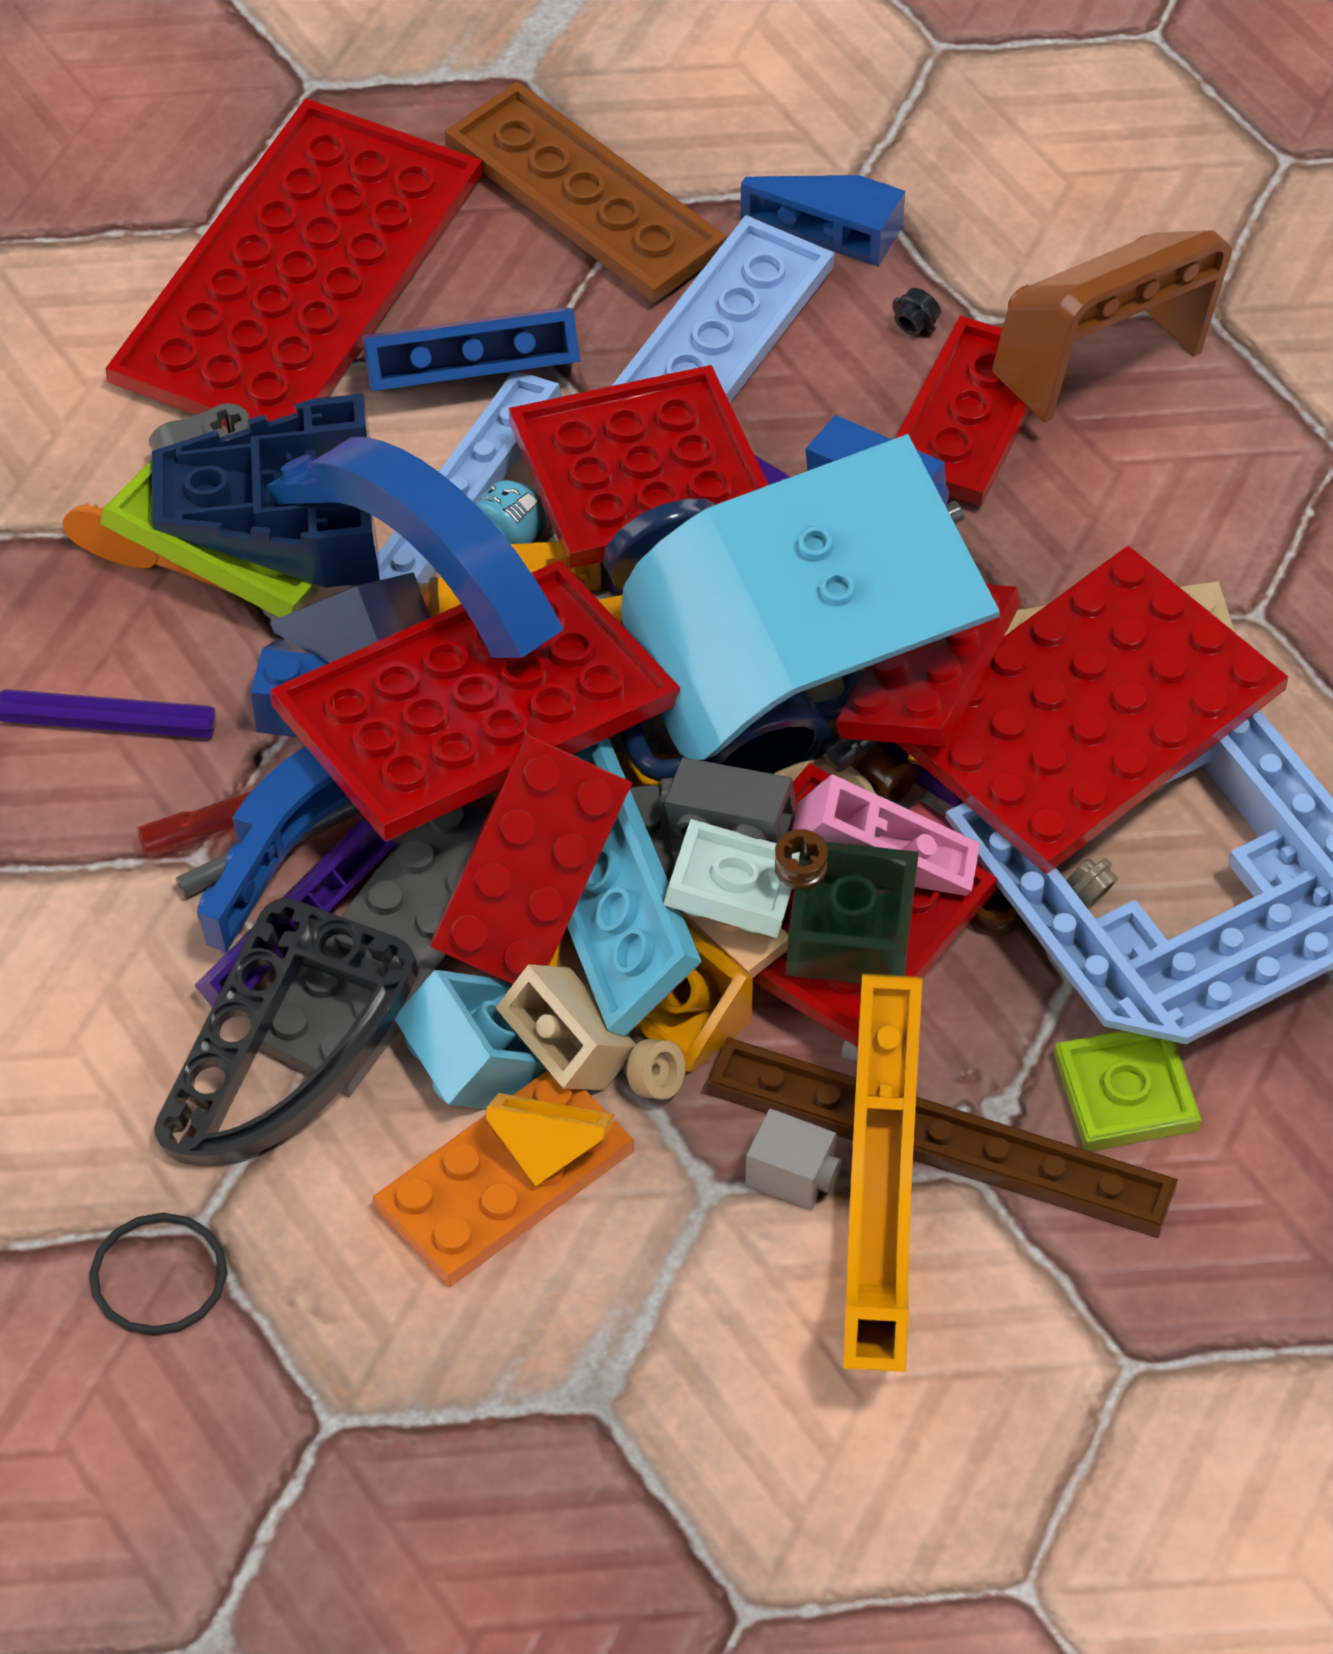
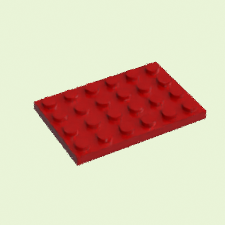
M1127 545L1003 637L946 747L906 743L897 744L1047 875L1286 690L1289 676Z
M558 560L531 573L551 604L564 630L523 658H492L476 626L462 604L274 687L270 689L272 707L386 842L500 789L525 734L572 755L673 708L680 687L561 560Z

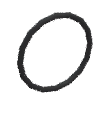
M163 1212L136 1217L114 1229L97 1248L89 1274L92 1297L108 1319L128 1331L158 1335L181 1331L204 1318L221 1298L228 1272L225 1251L210 1229L190 1217ZM165 1221L186 1225L204 1236L216 1253L219 1274L213 1293L198 1311L178 1322L151 1326L130 1322L110 1308L101 1294L98 1273L105 1253L121 1235L140 1225Z

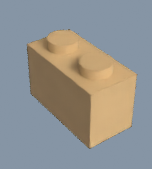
M528 964L495 1007L563 1089L605 1090L626 1064L632 1049L636 1045L628 1035L623 1037L607 1030L594 995L571 968Z

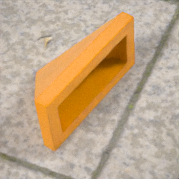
M498 1093L487 1106L485 1118L533 1184L537 1186L602 1141L613 1127L615 1114Z

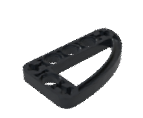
M282 898L267 904L260 912L157 1117L154 1127L155 1136L167 1156L175 1161L195 1166H214L239 1161L260 1153L285 1139L320 1112L364 1065L389 1030L417 979L418 965L413 951L407 942L393 935L294 899ZM290 918H293L297 926L296 932L286 931L279 941L274 926L276 924L286 925ZM341 934L353 939L352 950L341 959H328L322 954L323 945L332 936ZM367 945H369L368 950L372 959L383 963H390L393 957L397 956L402 969L400 971L391 969L386 977L383 976L378 964L365 958ZM276 946H278L282 956L285 957L284 959L273 953ZM264 965L276 970L275 981L267 989L254 991L246 987V977L254 968ZM300 965L374 992L343 1039L323 1063L298 1088L258 1117L237 1127L218 1132ZM241 1016L250 1020V1031L240 1041L228 1042L220 1037L222 1025L231 1017ZM215 1067L225 1071V1080L220 1089L208 1094L195 1090V1079L204 1069ZM186 1100H190L194 1105L198 1106L194 1114L185 1102ZM201 1109H205V1110H209V1111H208L207 1113H205V1112H203ZM191 1118V1125L195 1129L196 1134L193 1138L184 1136L178 1144L171 1131L174 1127L185 1128Z

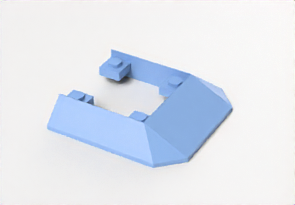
M1260 710L1166 782L1168 783L1202 767L1257 834L1258 838L1232 850L1228 865L1254 897L1170 940L1164 937L1136 900L1095 919L1056 868L1046 875L965 803L946 811L945 818L956 832L980 843L978 862L987 872L997 877V887L1105 1027L1188 1044L1333 969V798Z

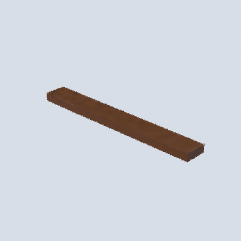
M727 1037L707 1082V1095L764 1113H768L771 1108L835 1132L836 1136L853 1141L856 1077ZM916 1096L914 1161L1159 1238L1176 1191L1178 1179Z

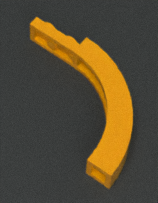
M862 974L843 1338L844 1369L906 1372L909 1324L910 1214L922 977Z

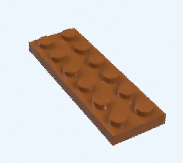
M518 81L445 130V145L447 147L481 159L484 175L653 303H656L704 268L727 239L726 235Z

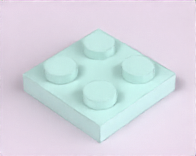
M690 819L663 905L681 910L692 916H702L737 926L747 932L761 933L778 938L792 888L783 884L775 873L776 843L755 839L735 831ZM802 852L792 854V859H796L799 863Z

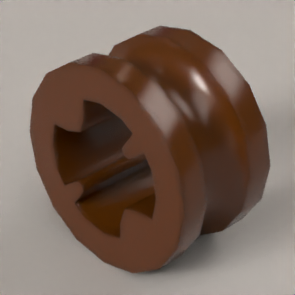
M795 829L785 833L778 839L775 846V873L783 884L794 889H809L817 886L824 879L827 872L828 849L821 836L807 829ZM803 852L805 859L810 860V865L799 866L798 861L792 859V854Z
M996 886V891L986 903L993 907L999 906L1002 903L1006 905L1005 912L998 908L988 912L985 910L984 904L970 921L974 928L982 934L997 937L1012 932L1019 923L1020 915Z

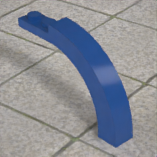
M351 437L317 459H312L308 454L289 461L281 467L283 475L266 485L275 505L325 502L342 503L363 510L394 529L432 565L447 583L476 626L492 658H523L564 630L532 573L484 512L444 475L402 448L368 437Z
M306 746L289 756L266 775L246 797L232 817L238 843L234 844L230 849L225 861L224 871L214 887H208L204 891L197 908V917L200 919L207 946L227 953L292 847L321 819L339 807L351 802Z

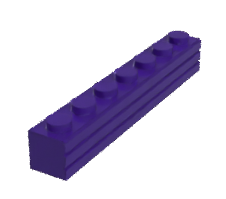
M367 819L361 820L282 898L294 899L329 912L397 844L393 839L385 842ZM290 918L286 925L276 924L274 926L279 941L286 931L296 932L297 930L293 918ZM252 928L194 984L211 1007L214 1006ZM276 946L273 953L282 959L283 956L278 946ZM263 965L251 970L246 977V987L251 990L272 967Z

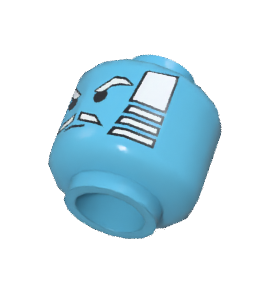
M512 480L498 481L475 502L510 544L534 543L545 530L547 519L539 494L528 485Z

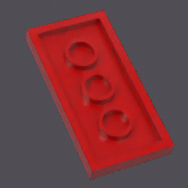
M960 315L895 438L908 434L916 450L945 462L946 487L949 489V497L982 507L1031 409L992 372L1003 328Z
M985 583L1000 611V617L866 667L836 720L840 737L842 739L946 747L1021 605L1017 586Z
M525 734L429 946L514 984L528 964L549 966L633 782Z

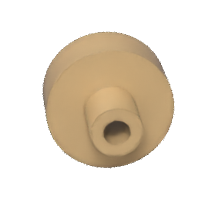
M645 1039L636 1044L632 1049L628 1061L623 1066V1071L631 1089L638 1096L652 1099H668L678 1092L684 1081L685 1060L682 1051L675 1043L668 1040Z

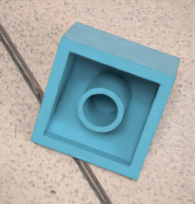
M434 970L405 1003L395 1018L396 1023L406 1037L405 1043L407 1048L415 1057L420 1059L433 1080L434 1091L448 1105L487 1109L489 1103L498 1093L514 1095L547 1071L546 1067L495 1008L511 988L512 983L503 979Z

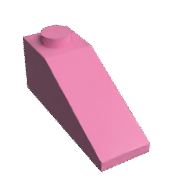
M833 774L798 802L792 830L807 829L816 832L824 839L828 849V869L840 874L964 896L972 891L980 847L979 842Z

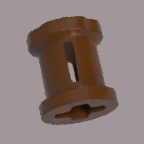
M879 742L864 755L858 753L856 761L850 766L866 777L878 796L897 804L913 786L917 777V769L909 762L900 763L882 749L883 743Z

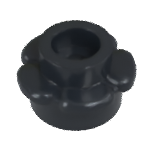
M910 288L901 298L896 297L892 304L893 310L896 313L894 320L905 333L913 336L919 335L920 332L930 335L936 330L934 324L941 316V308L938 302L926 291L919 288Z

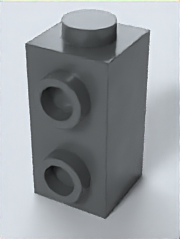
M682 758L674 779L668 778L666 780L660 801L662 812L667 813L671 836L683 840L690 819L777 844L779 838L791 831L797 810L791 777L689 758Z

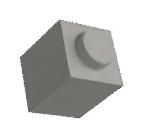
M770 1108L746 1155L745 1186L812 1211L821 1191L827 1193L832 1191L841 1169L842 1160L835 1157L836 1133Z

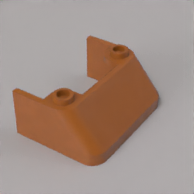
M1213 230L1157 232L1143 235L1134 242L1037 283L1020 287L1008 301V310L992 372L1045 423L1053 419L1073 342L1146 311L1193 356L1200 354L1232 253L1231 246Z

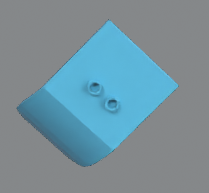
M908 434L706 508L663 538L636 564L623 587L621 606L623 627L680 687L674 707L660 713L680 754L694 760H703L717 755L752 723L796 693L1000 617V611Z

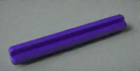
M4 689L0 692V720L3 722L207 739L213 736L216 727L215 708L207 705Z

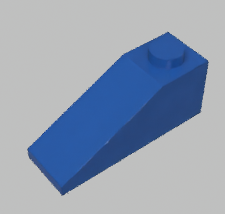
M860 175L745 177L741 182L740 219L747 215L820 247L878 267L903 228L905 191Z

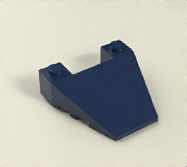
M364 393L310 399L294 404L296 413L267 422L265 415L248 419L247 429L220 437L218 431L215 430L152 451V522L154 530L325 588L355 586L380 580L378 543L374 517L371 514L350 505L332 502L275 505L266 485L283 475L281 467L295 458L309 454L312 459H317L351 437L371 438Z

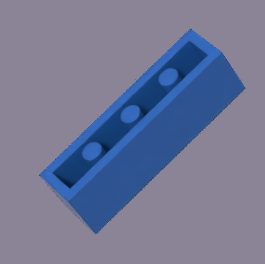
M569 307L362 336L368 384L372 391L581 362L574 309Z

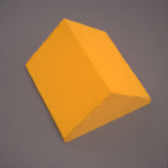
M685 921L702 962L635 1027L649 1039L668 1040L675 1043L683 1053L685 1070L692 1072L722 1048L727 1037L734 1038L752 1023L753 977Z

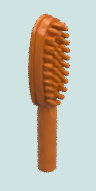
M85 503V505L73 508L63 519V529L74 543L106 560L140 569L151 568L157 564L232 593L101 525L100 520L105 506L98 508V505L94 504L91 507L89 503Z

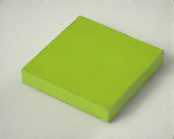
M1118 1031L1055 1043L1054 1057L1085 1150L1092 1152L1200 1130L1201 1117L1175 1042L1127 1031Z

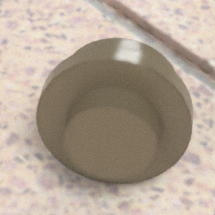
M1088 858L1066 880L1087 909L1096 904L1118 880V877L1110 870L1112 863L1107 858L1102 859L1097 864Z

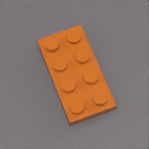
M548 1070L513 1095L608 1113L585 1089H563ZM484 1115L373 1196L374 1208L450 1288L634 1152V1139L614 1119L613 1127L602 1141L535 1186L487 1121L486 1115Z

